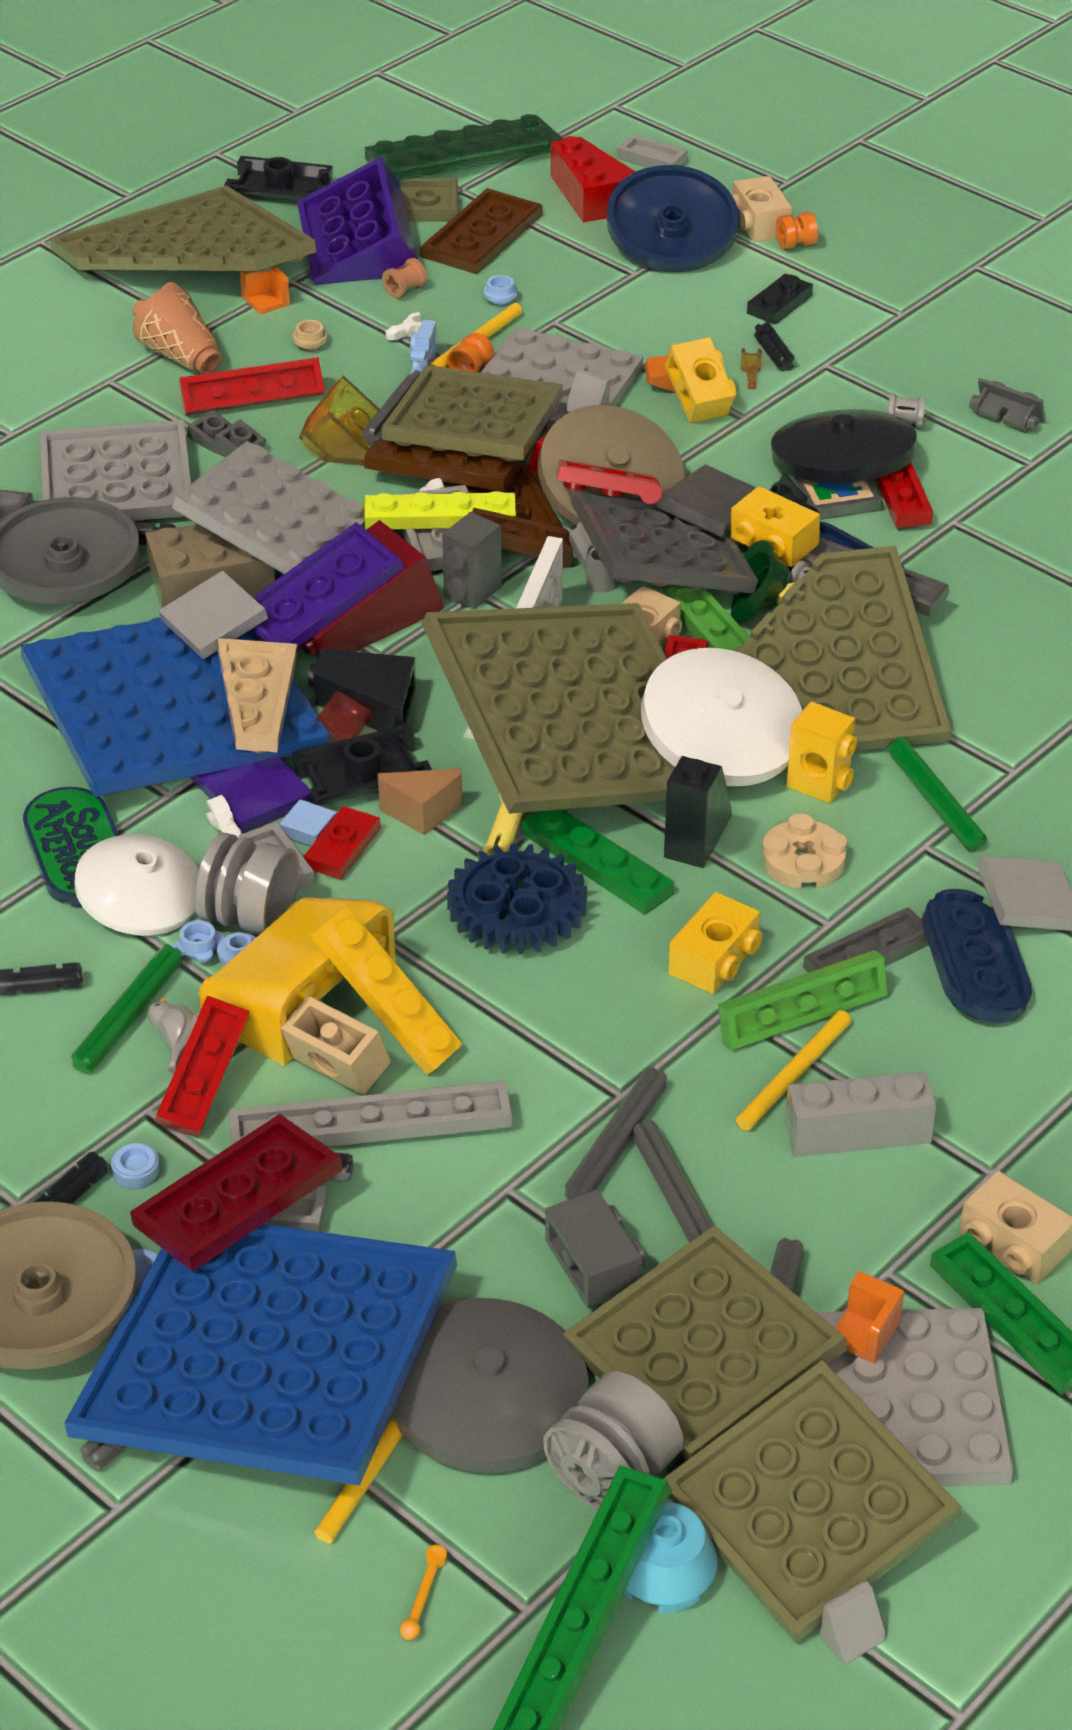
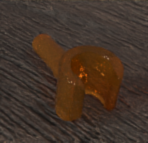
M743 348L741 350L740 369L747 373L748 388L753 390L756 388V373L761 370L762 350L757 349V353L749 354Z

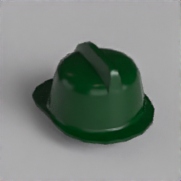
M760 540L755 542L744 554V558L757 577L758 583L754 593L739 592L733 596L731 617L737 623L748 620L759 607L772 609L778 606V594L789 584V567L784 560L775 555L774 548L768 541Z

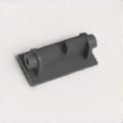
M982 378L978 379L980 395H973L969 404V408L974 409L975 414L997 421L1001 413L1005 411L1007 413L1003 418V423L1025 432L1029 430L1035 431L1039 422L1045 423L1044 403L1036 395L1013 390L998 381L991 382Z

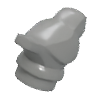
M162 998L159 1002L151 1004L148 1009V1019L152 1027L160 1032L171 1053L168 1071L174 1073L200 1011L193 1014L186 1006L180 1004L171 1005L166 1001V998Z

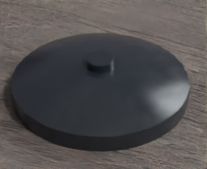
M840 409L818 412L795 419L776 431L771 440L772 460L775 466L785 474L806 481L820 483L861 482L889 475L908 465L917 453V434L915 428L908 421L881 411Z

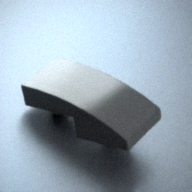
M214 410L189 424L187 429V436L223 457H227L246 441L261 447L266 443V439L241 419L231 424Z

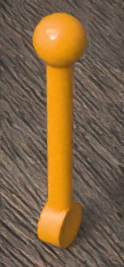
M432 1545L426 1550L427 1569L409 1618L401 1623L399 1629L401 1636L406 1640H414L420 1635L421 1627L418 1622L437 1569L443 1567L447 1562V1551L441 1545Z

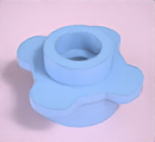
M191 921L181 928L180 941L175 942L173 948L177 947L182 952L180 956L187 955L192 960L205 963L213 959V951L224 936L220 931H215L214 927L206 921Z

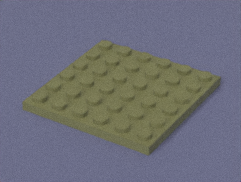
M639 603L426 613L422 626L509 814L666 801L667 781L675 767L656 750L649 740L642 723L641 702L650 676L667 658Z

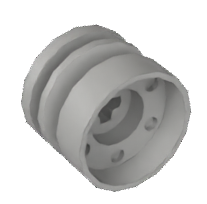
M219 833L208 846L199 868L195 886V908L198 917L210 923L219 922L222 926L226 927L234 926L238 922L243 931L260 935L283 915L295 901L300 869L297 853L294 849L270 843H261L256 848V844L250 838L238 839L234 834Z
M613 1371L605 1373L584 1393L578 1401V1406L570 1407L563 1417L549 1428L543 1436L544 1452L550 1466L561 1482L577 1498L598 1510L619 1465L657 1477L683 1449V1433L678 1419L672 1410L650 1386L633 1375Z

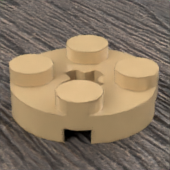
M794 814L789 818L788 822L776 825L765 835L762 847L765 871L775 881L792 888H802V882H816V888L827 886L836 881L844 871L847 839L832 827L814 821L807 814ZM797 852H808L801 855H797Z

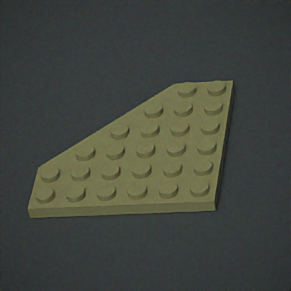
M227 185L50 238L52 251L78 270L266 272L273 270L277 264L299 262L305 259L306 255L316 253L315 239Z
M896 546L820 553L812 562L811 569L802 579L798 578L782 596L780 604L773 612H768L751 631L750 638L741 648L737 647L734 650L761 661L777 672L796 694L802 711L812 701L854 717V736L857 737L855 751L888 748V745L893 743L897 737H904L910 745L945 742L950 739L951 728Z

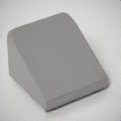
M578 369L568 398L567 412L587 406L609 405L610 379Z
M862 1581L823 1606L820 1638L844 1664L850 1663L885 1640V1629L872 1586L868 1581Z

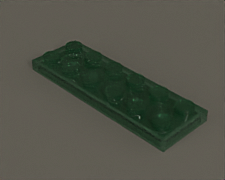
M526 114L516 120L498 119L488 125H466L463 129L455 131L438 130L433 135L428 136L410 135L405 137V140L395 142L382 140L376 142L375 145L364 148L365 159L368 163L382 156L397 180L401 181L551 153V142L562 140L563 138L539 116Z

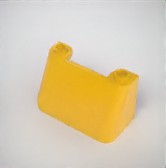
M303 897L299 901L293 902L283 915L213 976L205 979L199 989L200 1011L207 995L250 1011L239 1042L285 1066L293 1059V1056L280 1028L308 995L319 1001L344 978L310 935L343 907L348 905L396 963L393 911L389 907L373 900Z

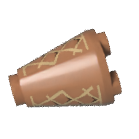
M175 282L166 283L161 290L155 292L151 297L141 299L135 304L132 310V314L135 316L132 332L141 344L197 373H213L220 366L222 354L188 292L179 287Z

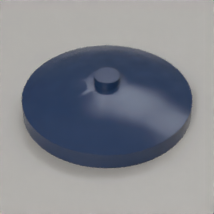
M660 165L634 172L615 187L608 201L606 221L611 239L620 251L632 260L644 266L663 271H689L715 262L730 249L736 237L739 214L737 204L730 191L711 175L685 166Z

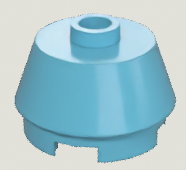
M666 1502L625 1589L624 1594L633 1601V1596H635L644 1603L658 1605V1612H677L697 1603L700 1600V1595L711 1585L718 1568L717 1550L701 1520L693 1511L683 1505Z

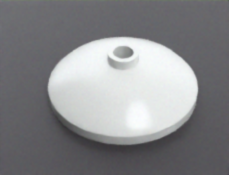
M142 834L114 836L96 843L83 854L75 872V892L86 912L95 920L113 930L141 936L164 934L182 927L196 915L195 886L199 867L186 852L161 838Z

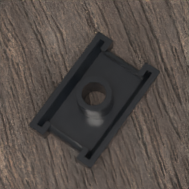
M240 156L237 161L239 179L228 178L224 186L227 185L241 195L298 201L321 189L323 185L330 184L333 166L295 162L284 157L268 159Z
M408 724L291 752L297 776H307L312 786L310 789V803L318 806L379 791V773L432 770L428 760L416 763L409 750L414 749V735Z

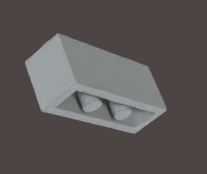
M926 1071L788 1085L785 1125L794 1157L929 1144L932 1140L936 1103Z

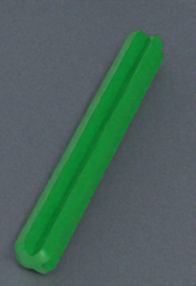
M897 737L893 743H890L888 745V753L963 845L971 852H975L980 846L985 845L987 836L904 737Z
M165 944L157 951L72 1053V1065L76 1070H82L86 1074L91 1073L181 965L182 958L180 955L182 952L177 947L173 948L169 944Z

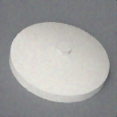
M721 648L691 649L666 659L650 676L641 702V718L644 730L652 745L669 763L676 767L681 756H686L720 765L723 768L726 786H748L765 782L787 768L791 724L802 712L796 694L777 672L751 656Z

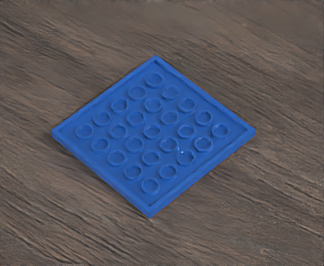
M154 618L147 622L130 625H116L109 629L93 632H79L61 638L41 639L34 643L21 645V658L94 797L240 767L275 756L284 758L292 756L291 752L329 743L327 730L293 678L278 753H256L249 750H236L218 651L202 659L161 618ZM250 631L236 638L237 640L260 641Z
M269 1224L261 1225L193 1272L161 1248L65 1420L67 1435L77 1439L360 1486L457 1267L456 1253L453 1250Z

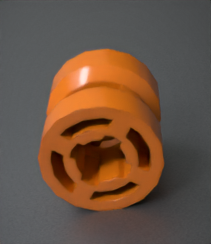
M812 212L800 213L798 217L794 218L790 215L777 218L776 236L781 249H791L796 244L809 246L817 243L818 226Z
M477 332L470 333L459 345L449 352L447 364L450 369L480 372L481 368L485 367L494 356L493 345L483 334Z

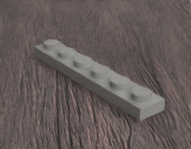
M506 1081L228 1110L231 1145L278 1114L283 1115L327 1147L512 1127V1113Z

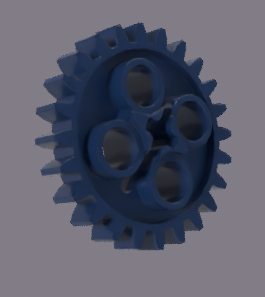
M511 843L507 852H503L497 845L494 846V854L490 856L480 850L478 851V862L466 858L464 860V869L455 868L454 879L448 881L447 910H450V921L457 922L458 933L469 931V942L472 943L483 938L484 949L486 950L496 943L500 944V950L503 954L507 952L510 946H516L518 953L523 954L525 946L531 945L537 952H541V942L546 941L554 947L557 946L558 935L570 938L571 927L580 928L581 917L586 916L587 886H584L583 874H576L575 863L564 865L563 854L551 859L550 848H545L538 854L534 853L533 844H529L524 851H518L516 844Z

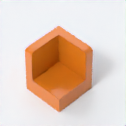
M276 265L273 270L266 272L239 271L241 297L256 312L265 314L290 306L288 277Z
M858 1271L850 1284L847 1311L836 1326V1329L846 1337L847 1352L875 1364L900 1323L904 1298L903 1289Z

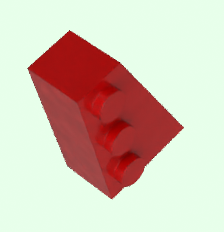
M568 136L562 140L552 141L550 156L551 178L583 223L606 219L608 201L613 190L623 179L636 171L582 137Z

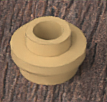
M316 320L299 322L296 325V330L293 332V342L304 350H316L327 341V332L323 328V324Z

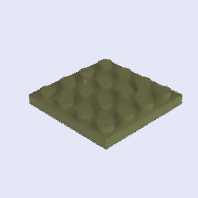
M426 365L383 424L382 440L394 441L401 446L413 444L428 446L435 451H462L470 456H496L510 462L524 460L563 398V384Z
M715 1225L562 1334L582 1356L586 1367L599 1379L605 1373L613 1371L633 1375L650 1386L667 1403L678 1419L683 1433V1449L679 1454L686 1461L821 1360L828 1365L847 1351L846 1337Z
M823 1360L663 1478L667 1480L672 1489L669 1496L672 1502L689 1508L699 1517L719 1556L795 1643H798L821 1625L824 1604L862 1581H868L872 1585L961 1516V1506Z

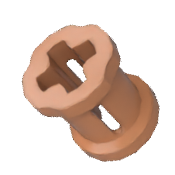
M410 258L406 260L403 266L397 269L389 268L384 271L382 281L390 296L400 298L405 295L406 290L412 287L420 288L424 286L425 282H427V273L418 259Z

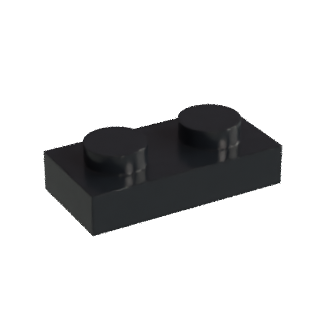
M783 274L747 302V314L775 325L812 296L813 284L801 280L795 275Z

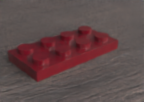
M278 1114L131 1210L132 1224L193 1272L343 1171L341 1156L283 1115Z

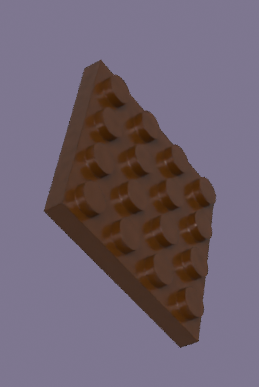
M547 423L524 460L510 462L496 456H470L465 452L455 450L435 451L428 446L414 444L401 446L394 441L380 439L376 440L364 455L365 469L431 480L440 478L443 482L504 492L534 449L536 442L547 430Z

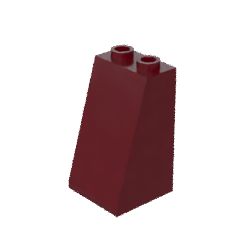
M381 520L369 527L367 531L401 559L404 569L303 643L301 648L310 657L314 654L319 656L321 649L358 651L423 620L427 612H440L445 608L426 557Z

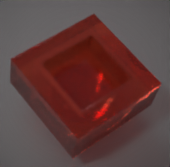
M337 690L316 721L323 724L329 736L340 741L358 736L372 717L370 709Z

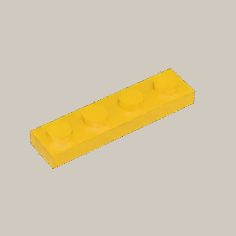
M348 905L343 907L310 935L426 1075L433 1072L463 1045Z

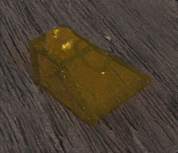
M343 375L307 417L299 439L304 442L311 452L316 453L325 462L364 466V455L371 446L368 445L367 440L362 438V432L380 409Z

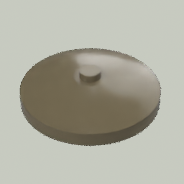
M587 406L562 416L546 434L538 456V476L547 499L565 519L576 526L581 521L571 504L575 490L564 487L563 481L557 480L556 472L559 459L652 475L658 479L662 493L685 478L681 456L670 437L648 418L634 411L616 406ZM586 486L585 490L579 491L600 493V488ZM626 492L622 493V496L641 498L640 495L631 494Z
M32 1202L0 1210V1367L23 1370L54 1367L76 1360L92 1352L110 1339L137 1292L134 1255L123 1233L104 1216L85 1207L69 1203Z

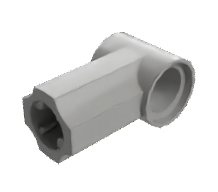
M579 522L577 527L569 532V542L586 572V585L596 592H609L616 589L620 582L609 576L585 528Z

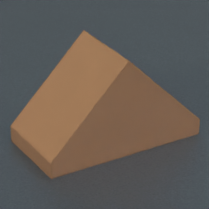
M461 768L378 774L380 811L423 835L462 806Z

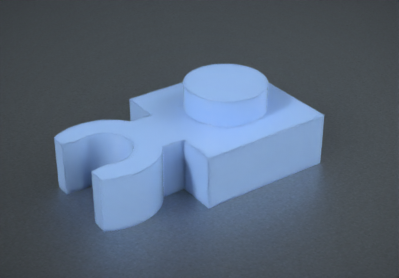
M422 320L418 333L413 332L410 360L413 361L411 374L414 370L422 372L425 366L434 360L437 352L436 321Z

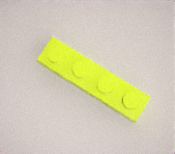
M494 491L490 493L454 492L452 494L416 493L405 495L381 493L365 495V530L379 520L391 529L451 528L469 512H472L473 507L516 517L515 493Z

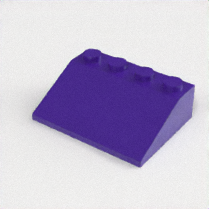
M382 156L297 201L303 233L315 239L316 253L307 255L312 281L315 285L382 278L383 272L387 269H397L403 266L406 260L410 258L418 259L400 183Z

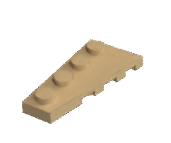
M218 638V655L236 750H249L256 753H278L297 660V644Z

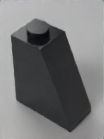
M321 649L317 663L310 664L308 687L314 688L315 705L374 730L381 731L406 725L416 690L415 657Z
M681 756L667 781L664 858L700 868L705 867L732 816V808L722 766L686 756Z

